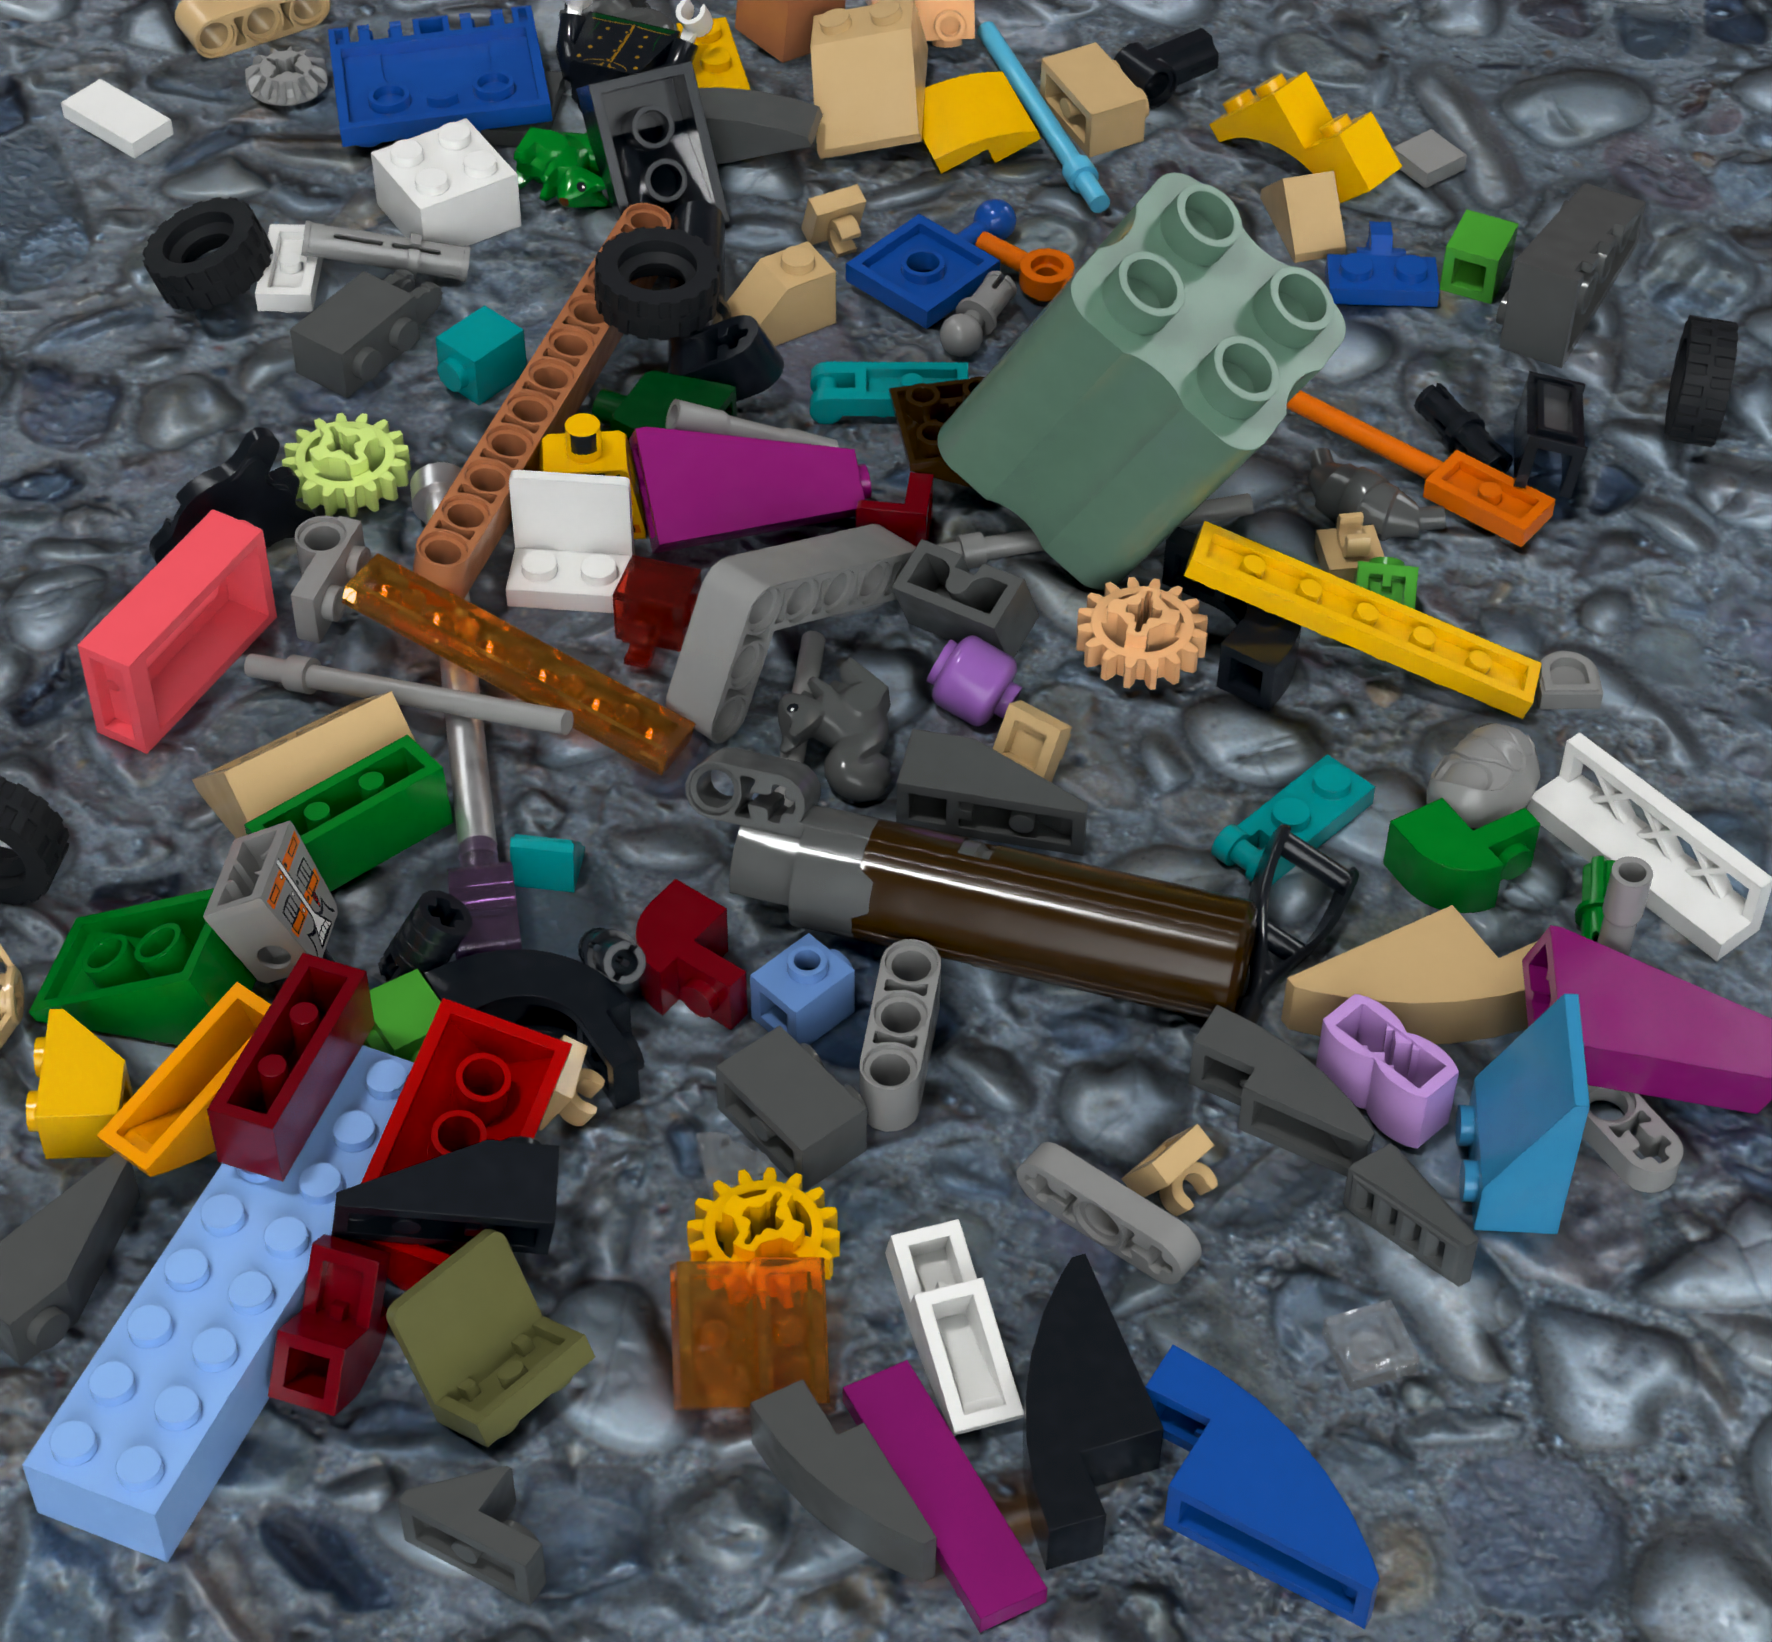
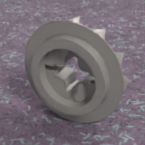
M290 46L286 51H277L271 48L268 56H255L253 58V65L245 69L248 92L257 100L271 105L291 106L307 102L320 95L329 82L325 59L315 57L312 49L297 52L293 46Z

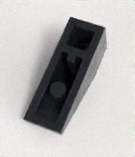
M524 1136L509 1137L503 1141L485 1140L336 1192L332 1236L344 1239L461 1248L481 1231L493 1229L506 1237L512 1252L548 1255L556 1219L560 1146L541 1144L533 1138Z

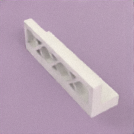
M1579 732L1567 740L1559 776L1535 791L1526 807L1541 826L1589 863H1591V859L1594 856L1604 855L1606 860L1616 861L1622 857L1631 856L1646 861L1653 870L1646 907L1715 961L1724 957L1760 930L1772 890V877L1582 733ZM1583 764L1594 771L1602 789L1581 774ZM1629 799L1643 809L1650 825L1636 816ZM1677 836L1691 845L1698 861H1695L1684 852ZM1726 873L1749 889L1746 899L1733 890Z

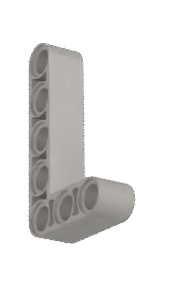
M870 524L727 556L719 560L711 567L701 585L667 692L666 710L715 743H723L729 740L739 730L745 720L774 631L897 600L891 587L916 546L879 524Z

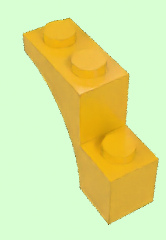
M1307 71L1288 80L1285 79L1283 73H1279L1255 88L1256 95H1253L1250 88L1241 91L1222 104L1226 113L1209 124L1219 142L1235 138L1263 141L1290 154L1313 174L1334 171L1339 204L1371 191L1403 167L1372 111L1352 120L1347 113L1333 119Z

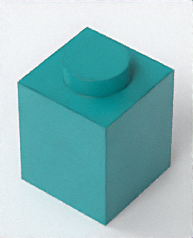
M485 305L435 337L438 358L437 371L440 381L449 390L460 393L477 405H481L518 380L527 366L524 329Z

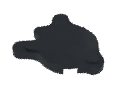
M262 427L251 429L245 435L235 453L226 462L203 472L189 481L177 493L176 498L181 505L174 515L173 521L166 517L162 528L150 541L149 551L157 564L212 509L238 520L248 521L255 527L263 529L266 549L283 539L295 538L297 527L305 520L316 517L308 504L296 501L300 480L293 469L283 466L270 471L280 447L279 441L272 431Z

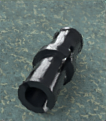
M1437 383L1436 387L1432 384L1418 395L1414 405L1415 410L1442 436V445L1450 453L1453 454L1456 450H1459L1505 474L1509 471L1513 462L1512 455L1485 430L1484 420L1474 411L1468 412L1463 408L1443 384Z
M599 927L588 930L580 938L578 955L581 961L599 971L612 982L631 984L644 973L646 956L642 948L636 945L634 939L627 933L614 928L605 929ZM595 944L602 946L599 952L593 950ZM623 959L630 961L628 967L621 964Z

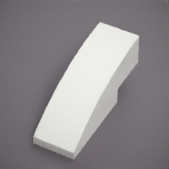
M959 1219L891 1235L885 1254L925 1373L953 1435L1023 1418L1024 1411L983 1277H976Z

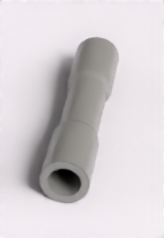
M679 399L673 400L666 417V429L839 447L836 439L793 428L781 429L730 416L722 410Z
M1631 856L1616 860L1612 865L1603 902L1604 917L1597 943L1627 956L1630 954L1637 923L1643 917L1653 878V870L1646 861Z

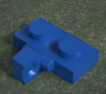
M1369 221V237L1366 247H1356L1355 253L1347 255L1327 254L1325 281L1335 304L1412 307L1438 306L1440 290L1436 257L1406 255L1405 248H1393L1391 222Z

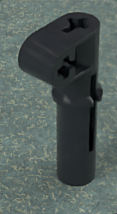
M695 200L686 202L677 207L673 212L671 229L684 230L689 235L698 236L704 240L707 246H711L714 249L715 258H719L720 262L719 308L716 307V315L713 320L706 322V327L700 331L695 330L689 336L682 338L673 337L668 340V373L736 387V402L769 389L777 382L783 373L784 361L764 330L752 316L739 315L731 317L728 303L725 302V218L722 211L717 206L706 201ZM670 278L669 289L684 285L683 282Z

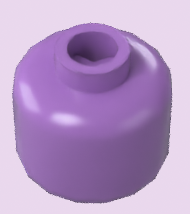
M974 635L963 638L959 643L950 639L937 658L926 680L934 686L932 698L937 706L975 727L985 725L994 714L1003 719L1009 703L1017 700L1023 688L1013 682L1017 673L1016 660L1009 654Z

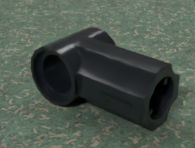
M1199 28L1151 49L1139 42L1130 43L1117 53L1114 60L1118 62L1122 71L1135 86L1145 92L1149 108L1153 109L1165 104L1172 97L1178 85L1217 69L1219 53L1214 46L1212 36L1204 29Z

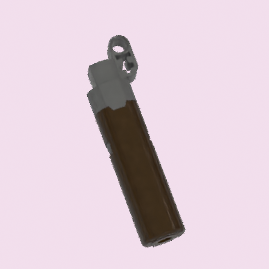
M722 748L713 752L699 763L688 775L685 783L686 797L690 806L698 814L710 819L740 825L730 866V893L788 906L789 919L792 926L889 947L893 943L904 939H917L936 948L941 958L1204 1019L1209 1018L1216 1005L1233 1013L1236 1011L1246 982L1257 924L1255 921L1258 909L1253 900L1008 846H996L969 840L967 837L820 806L817 804L821 796V785L816 773L807 765L794 760L738 748ZM712 770L722 771L731 778L734 785L733 796H726L714 788L711 781ZM779 786L785 787V798L795 801V803L791 807L785 806L784 795L774 792ZM754 793L760 794L754 800H752V796Z

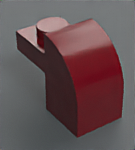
M674 879L648 904L636 926V945L642 948L646 956V967L644 973L639 978L641 992L649 1005L662 1016L680 999L696 1015L703 1018L710 1017L732 1030L748 1014L747 979L745 970L722 958L728 952L727 908L681 881Z
M323 1234L312 1243L302 1310L279 1328L277 1332L268 1397L336 1416L359 1394L379 1356L389 1324L386 1317L388 1308L382 1307L391 1253Z

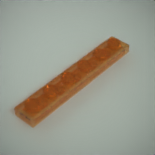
M379 553L345 585L342 599L343 604L526 703L570 710L574 718L572 728L661 776L691 741L696 725L692 721Z

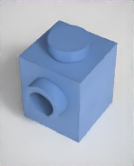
M808 933L750 975L751 1018L768 1032L781 1026L799 1044L806 1043L811 1045L855 1012V970L840 951L828 949Z

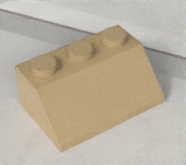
M392 691L348 704L196 777L192 781L199 794L235 838L247 835L245 823L407 734L414 741L415 739Z

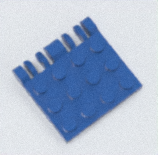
M531 5L511 7L512 23L507 24L504 22L502 8L493 9L489 17L490 26L475 27L474 19L471 18L470 12L459 13L461 29L450 30L448 15L412 19L414 35L403 36L401 21L389 22V38L373 40V33L369 30V24L357 26L358 42L350 41L348 27L328 29L342 147L356 145L360 147H373L381 142L409 139L440 128L446 123L457 122L465 118L480 133L481 130L553 121Z

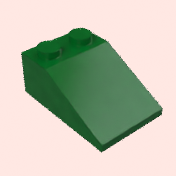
M212 888L76 918L29 1013L35 1021L48 1023L49 1009H64L88 1030L179 1045L236 982L252 991L257 979L203 917L214 890Z

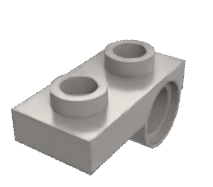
M316 516L305 520L297 527L295 543L301 579L290 596L298 639L320 644L332 622H338L342 618L346 608L347 597L356 582H362L366 578L371 562V552L368 547H365L362 522L360 520L342 516L338 518L333 516Z

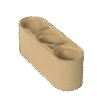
M182 0L175 10V21L196 51L203 57L213 59L313 28L327 17L331 1Z

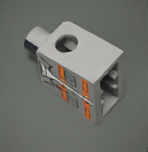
M287 821L234 839L203 915L210 927L254 977L261 982L270 983L288 977L302 953L334 961L326 946L338 915L337 904L292 822Z

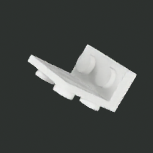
M512 470L509 478L515 550L506 585L507 606L626 614L635 569L629 478Z

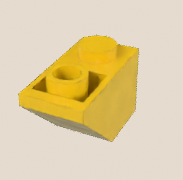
M49 1009L46 1037H36L34 1043V1069L36 1076L40 1079L38 1090H30L27 1093V1128L29 1132L39 1133L45 1159L110 1157L115 1152L100 1142L96 1135L133 1096L125 1059L64 1009Z

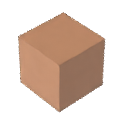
M737 0L735 29L780 62L785 63L811 53L810 44L814 15L824 14L835 8L845 9L846 0Z

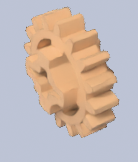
M1128 577L1127 588L1120 589L1112 582L1105 583L1104 597L1099 594L1090 593L1087 596V608H1079L1076 649L1077 651L1085 652L1084 665L1087 668L1101 665V679L1104 681L1113 678L1116 674L1122 676L1123 687L1128 689L1132 687L1136 679L1144 680L1149 690L1156 689L1157 679L1162 677L1173 685L1179 683L1180 669L1185 672L1194 673L1197 670L1198 658H1205L1208 617L1207 615L1198 614L1200 602L1197 598L1182 601V587L1177 585L1169 591L1161 590L1160 579L1153 578L1149 586H1140L1135 577Z

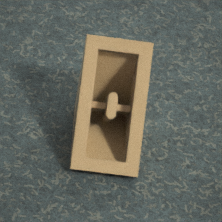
M1334 171L1283 178L1261 189L1260 198L1294 263L1323 259L1327 257V254L1345 255L1346 241Z

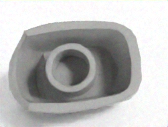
M1487 723L1479 726L1461 740L1456 747L1450 750L1448 755L1445 754L1435 767L1427 786V804L1443 798L1472 830H1476L1524 807L1526 808L1536 790L1541 773L1535 744L1529 735H1525L1519 729L1507 725Z

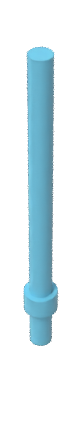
M990 21L982 23L977 29L978 37L1000 71H1003L1017 97L1063 166L1062 176L1072 191L1082 195L1092 212L1101 213L1105 211L1110 205V199L1098 182L1099 173L1089 157L1078 152L996 25Z

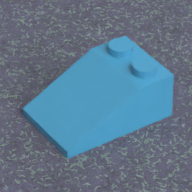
M1564 993L1474 1078L1469 1105H1458L1455 1128L1457 1146H1468L1469 1159L1462 1160L1459 1193L1461 1202H1472L1474 1230L1543 1234L1558 1233L1590 1108L1579 994Z

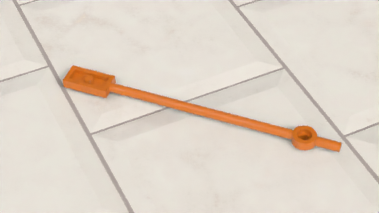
M987 231L979 235L975 244L976 247L999 259L1001 264L1019 272V286L1021 290L1038 301L1050 302L1074 275L1075 265L1072 258L1056 249L1042 248L1026 252ZM1302 390L1287 402V409L1424 478L1425 484L1422 497L1439 506L1442 505L1445 509L1520 547L1553 516L1555 498L1527 484L1526 488L1514 486L1513 477L1459 450H1456L1443 462Z

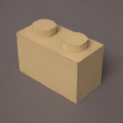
M1097 42L1042 58L1040 94L1063 129L1089 158L1144 141L1145 118L1149 115L1147 96L1141 88L1135 86L1122 71L1118 62L1111 59Z

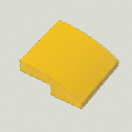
M1003 71L968 74L925 87L922 140L941 174L985 150L988 151L993 162L997 163L1041 139Z

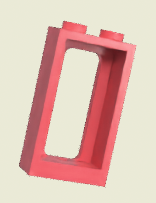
M212 509L77 645L97 733L148 754L277 618L263 529L255 527L248 521L238 520Z

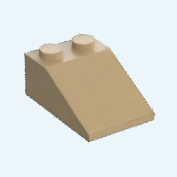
M881 0L873 5L852 9L835 8L824 14L814 15L810 44L814 105L819 106L823 114L816 133L819 158L825 159L921 142L928 45L915 0Z

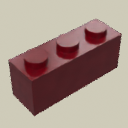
M302 953L207 1109L218 1162L282 1182L284 1181L375 1025L367 971Z

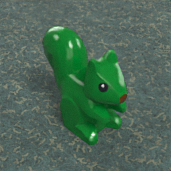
M535 127L529 128L515 150L513 159L517 161L516 173L519 190L533 179L543 185L539 198L542 201H548L557 196L559 203L568 208L606 207L608 200L602 193V190L606 188L587 132L584 134L572 132L558 133Z

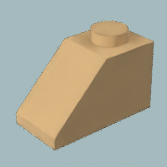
M808 241L760 258L726 302L730 308L731 317L739 315L752 316L759 323L774 346L836 323V271Z

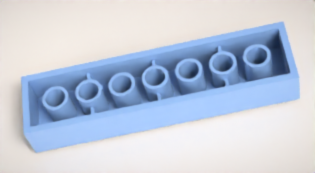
M362 1045L283 1182L230 1165L221 1164L23 1462V1470L37 1513L168 1563L270 1398L268 1397L277 1332L279 1328L302 1310L312 1243L323 1234L332 1236L336 1192L361 1184L414 1062Z

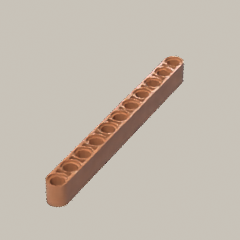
M636 203L630 205L624 210L604 244L608 240L612 241L615 239L616 235L624 231L626 233L634 231L635 228H656V226L671 229V216L665 209L654 204ZM595 258L417 540L410 592L412 598L419 605L427 609L446 611L458 607L463 602L512 521L509 490L511 471H537L541 439L547 434L565 433L566 420L577 413L624 335L618 332V328L613 325L609 326L604 321V316L599 314L596 309ZM658 276L643 277L630 283L651 290Z

